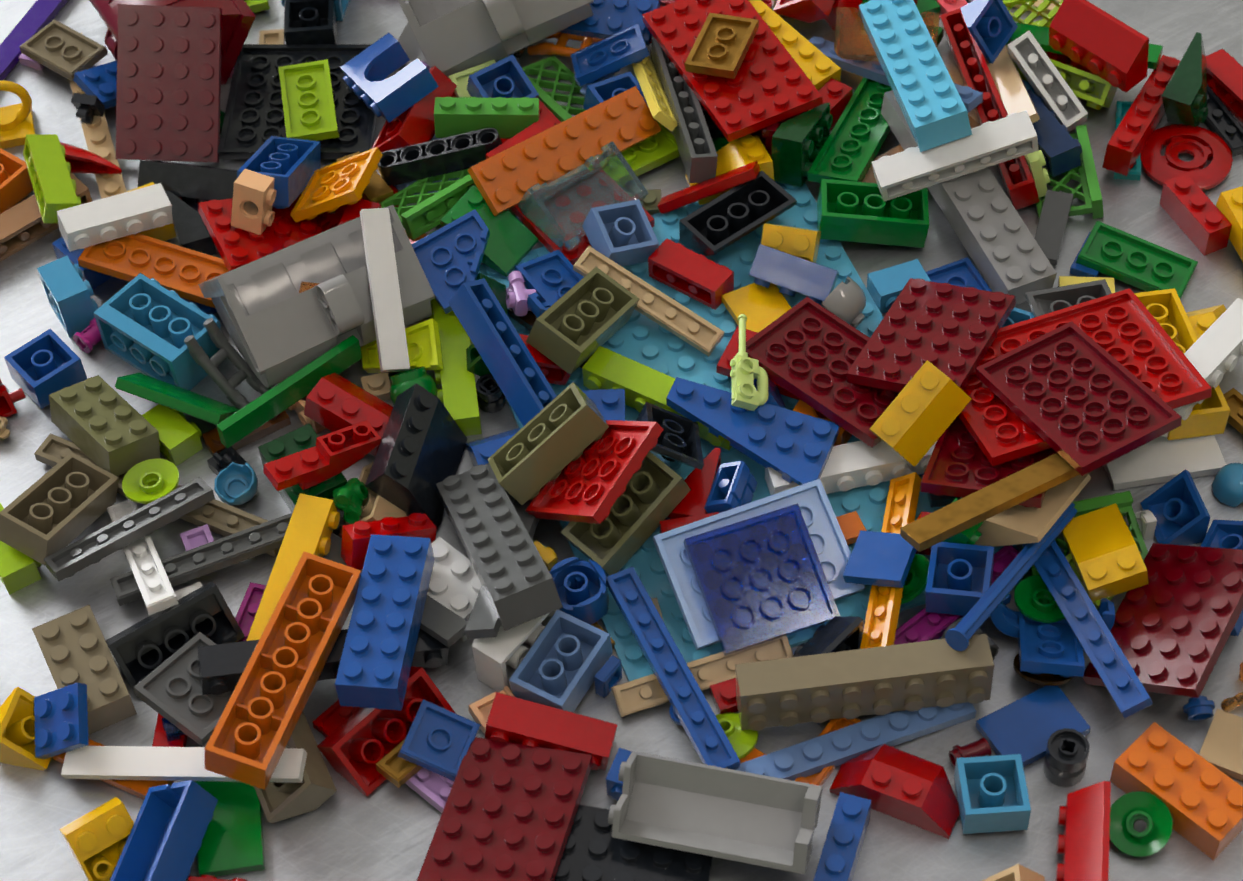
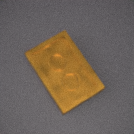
M709 13L685 62L686 72L735 79L759 28L758 20Z

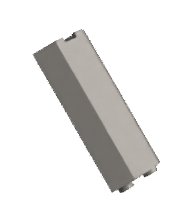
M632 751L626 762L621 763L619 781H623L622 795L616 805H611L608 815V824L613 825V838L805 874L813 848L812 837L814 829L817 828L823 786Z

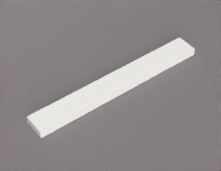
M85 746L66 752L61 772L65 779L240 782L206 770L204 762L205 747ZM285 748L269 782L302 783L307 757L305 749Z

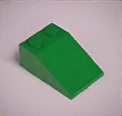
M473 185L441 219V228L475 209L490 232L482 263L507 277L537 244L538 238L508 210L494 217L480 191Z

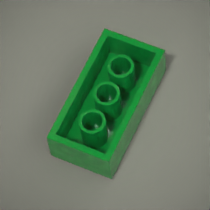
M821 179L817 200V231H821L820 239L924 248L929 229L928 188L884 202L877 183Z

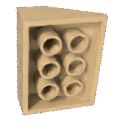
M1089 473L1083 476L1077 475L1047 490L1041 508H1027L1016 505L985 520L978 530L982 533V536L975 545L995 547L1040 542L1090 481Z

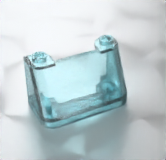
M613 141L601 148L603 151L601 155L589 157L585 164L549 184L545 182L542 185L538 183L529 188L518 204L522 213L560 249L566 247L570 250L581 242V238L586 236L582 225L591 208L637 199L640 200L642 206L644 205L642 201L649 193Z

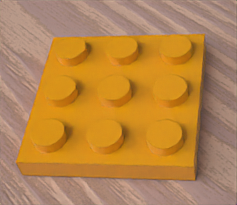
M378 147L315 170L290 214L294 221L312 220L326 211L331 213L345 204L353 205L362 198V193L370 183V178L378 168L377 165L383 156Z

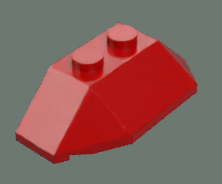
M882 744L843 763L829 791L838 796L842 792L872 800L871 809L947 839L950 838L960 816L958 801L943 766L886 744Z

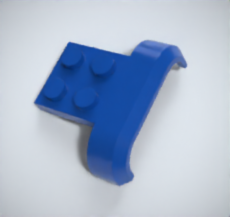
M559 249L515 266L514 270L522 273L525 281L524 286L527 289L536 290L535 293L528 295L527 306L537 318L584 278L573 270L572 263Z
M1102 598L1097 610L1108 629L1111 630L1116 615L1114 603L1106 598ZM1003 601L991 614L992 622L998 630L1008 636L1018 638L1020 671L1031 674H1057L1063 677L1084 676L1083 648L1066 619L1053 623L1034 621L1019 611L1009 609Z

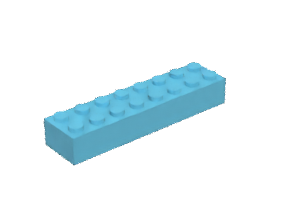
M870 0L859 5L864 29L920 152L972 135L967 109L914 0Z

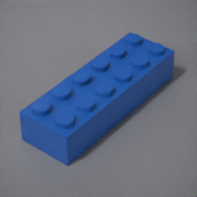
M371 534L335 681L340 706L402 710L435 561L431 538Z

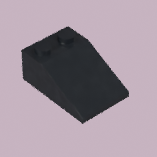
M646 402L636 421L657 422L664 429L658 437L656 446L650 451L660 454L670 462L677 461L702 470L704 462L698 423Z

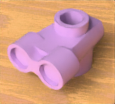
M513 271L508 275L509 287L506 289L507 308H513L515 315L525 316L528 311H531L527 306L528 295L535 293L536 290L525 289L522 273Z

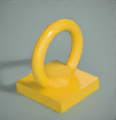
M0 80V91L12 92L22 102L0 107V148L7 149L25 145L26 134H36L31 97L21 85L11 81Z

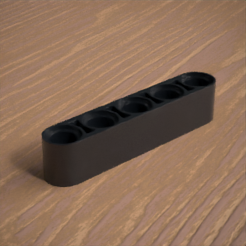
M484 128L382 152L383 156L377 166L382 179L389 186L469 169L486 160V154L501 145L502 142L495 128Z

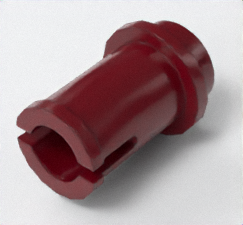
M981 738L978 741L961 747L959 745L953 746V750L949 751L948 755L952 766L955 768L956 758L991 756L992 752L988 741L985 738Z

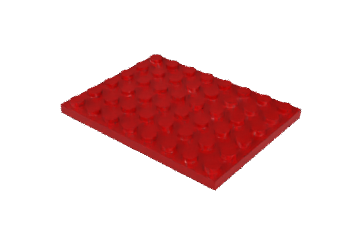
M1130 288L1000 328L995 340L979 364L981 366L1072 321L1172 409L1210 398L1212 393L1210 385ZM975 371L964 389V392L971 400L958 416L992 466L1052 448L976 377Z

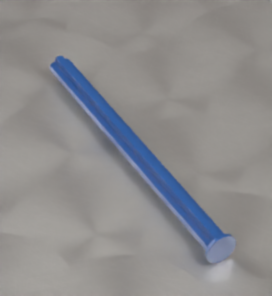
M1073 502L1038 543H1027L957 626L946 632L945 640L951 648L957 651L967 649L972 636L1077 514Z

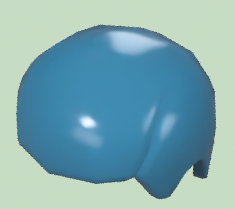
M232 462L227 468L221 470L215 478V493L222 502L228 505L238 506L249 502L258 489V478L253 468L247 462L244 465Z
M1230 463L1223 466L1217 472L1211 485L1216 498L1230 507H1237L1243 502V464Z

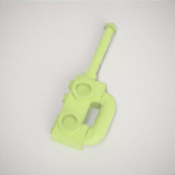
M740 314L737 319L739 321V352L730 361V366H732L730 372L732 377L731 405L754 411L768 400V374L765 369L759 366V360L748 357L746 352L747 317L744 314ZM754 379H757V391L754 386Z

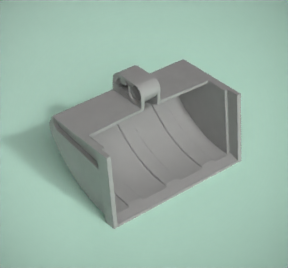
M398 0L430 68L436 66L448 78L452 74L491 60H501L594 15L590 6L594 0Z
M394 205L385 208H389L404 325L407 327L432 315L430 301L435 298V295ZM360 217L198 284L204 298L212 299L224 326L242 357L257 378L267 388L284 381L352 335L359 340L360 347L376 341Z

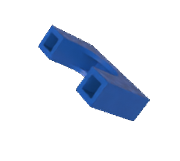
M390 33L384 35L340 67L345 74L342 79L347 87L353 90L356 96L362 99L365 105L371 108L378 118L383 116L388 122H391L439 87L428 68L418 58L393 76L385 79L410 60L399 41Z

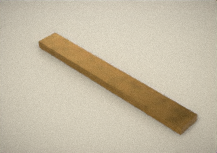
M1056 453L901 527V537L917 551L921 552L1080 474Z

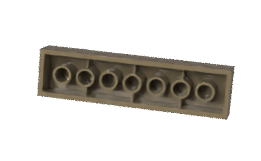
M987 634L973 635L969 640V646L964 651L954 650L947 644L945 639L735 664L736 700L741 730L759 731L766 727H791L798 723H822L830 719H854L862 715H886L895 711H917L926 707H949L953 704L967 702L976 704L984 700H990L994 662Z

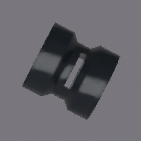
M485 374L477 380L476 391L480 409L488 413L500 411L506 404L505 395L492 374Z

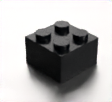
M285 0L284 36L286 44H337L338 18L334 0Z

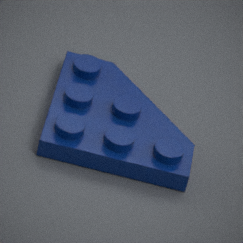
M475 209L411 244L435 295V299L445 314L453 311L449 301L463 283L476 280L489 239V229Z

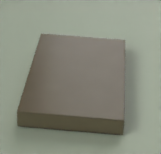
M55 19L19 46L22 54L72 82L74 81V73L90 69L108 54L106 47Z

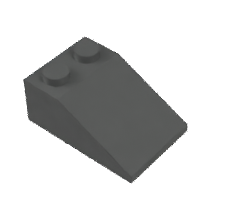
M1103 279L1026 292L1025 297L1034 317H1038L1112 293L1106 280Z

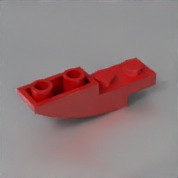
M366 420L317 437L316 446L264 464L263 473L277 491L299 484L302 490L346 470L378 446L382 438Z

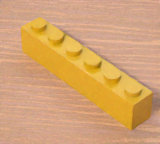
M299 494L246 641L260 639L303 552L322 558L329 553L331 547L330 536L333 529H337L340 521V513L337 511L333 500Z

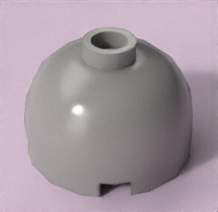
M849 276L846 277L845 283L842 281L822 303L825 309L854 328L865 318V315L862 314L866 306L865 294Z

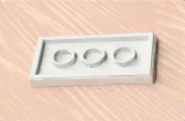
M1214 435L1168 440L1167 437L1160 436L1105 464L1104 468L1112 489L1119 490L1169 482L1185 469L1189 471L1192 478L1216 475L1226 465V462Z

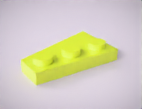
M432 318L405 328L410 369L425 366L426 371L443 370L438 323ZM376 340L361 347L362 366L367 373H381Z

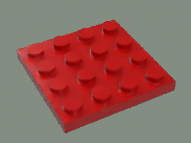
M301 194L287 208L276 209L272 207V211L275 212L274 221L270 227H266L261 235L231 226L233 198L198 203V212L228 272L322 233L315 218L295 222L290 215Z
M605 420L609 428L605 430L604 435L585 448L577 460L571 461L565 466L556 479L545 484L525 511L540 519L601 524L609 516L610 509L617 498L625 492L626 485L632 476L641 468L642 461L648 452L656 446L658 437L664 429L657 422Z

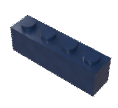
M1028 89V94L1040 117L1038 121L1033 123V127L1038 138V151L1042 150L1046 165H1044L1046 170L1052 177H1055L1080 166L1082 146L1078 139H1073L1067 127L1059 123L1055 113L1046 108L1043 99L1040 96L1037 97L1031 89Z

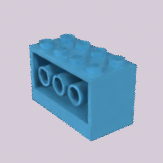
M141 273L93 312L106 350L147 376L189 391L208 374L194 361L188 347L184 343V339L189 335H193L209 358L220 350L212 342L208 331L203 325L204 321L213 318L218 328L221 329V323L214 315L206 314L193 302L185 301L175 291L167 290L154 278L149 279Z

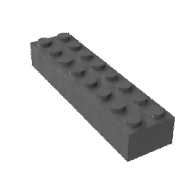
M489 463L476 465L467 472L449 476L436 484L448 517L504 631L563 607L548 568L505 489L499 484Z

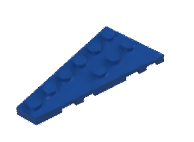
M676 377L666 398L667 406L693 422L698 421L709 428V432L716 437L719 435L730 441L732 447L765 468H773L782 474V478L790 484L795 482L798 485L820 479L840 432V426L834 422L768 403L758 406L754 411L732 406L730 392Z

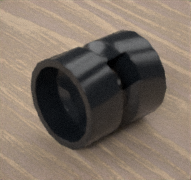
M1064 728L1051 734L1047 743L1043 766L1045 776L1051 783L1060 787H1071L1082 780L1085 774L1090 745L1087 738L1081 732Z

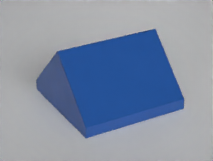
M974 0L960 9L969 32L988 63H993L1018 26L1002 0Z
M1185 469L1140 502L1143 510H1150L1157 519L1154 535L1160 544L1188 546L1202 543L1206 536L1211 517L1189 471Z

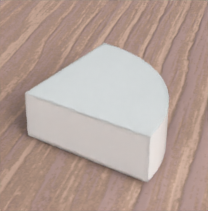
M1150 510L1135 512L1134 514L1143 539H1153L1157 524L1154 514Z

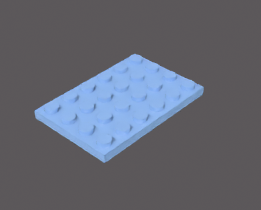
M820 479L653 537V542L696 650L859 593L866 588L864 584L845 583L843 574L851 552Z

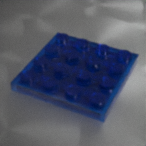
M798 504L695 535L683 541L724 656L840 617Z

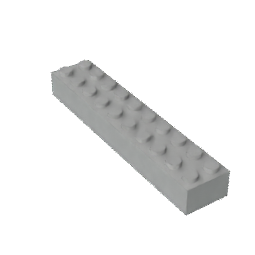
M893 91L884 93L881 114L903 150L909 147H917ZM989 167L927 187L992 292L1015 295L1017 305L1027 301L1025 297L1026 292L1053 288L1057 274Z

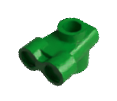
M351 478L346 485L333 490V499L335 505L341 511H344L346 522L354 524L359 521L362 514L363 500L368 498L369 493L363 482H360L358 478Z

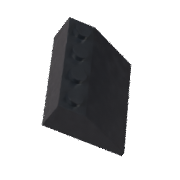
M417 383L397 396L365 486L409 515L413 513L426 514L438 529L445 507L436 484L449 476L456 475L468 439L441 400Z

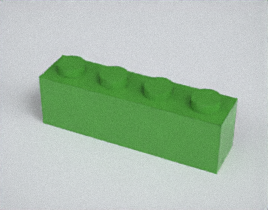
M435 97V138L450 137L484 128H495L500 139H510L540 120L539 98Z

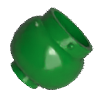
M425 366L390 376L392 382L390 397L393 405L397 396L416 383L437 397V386L434 379L426 373Z

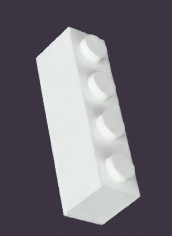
M1027 31L1007 45L1010 57L1036 94L1043 99L1046 108L1055 113L1061 125L1064 124L1068 131L1071 132L1076 126H1080L1087 121V111L1030 31Z
M161 183L57 211L59 230L69 252L173 223L172 205Z

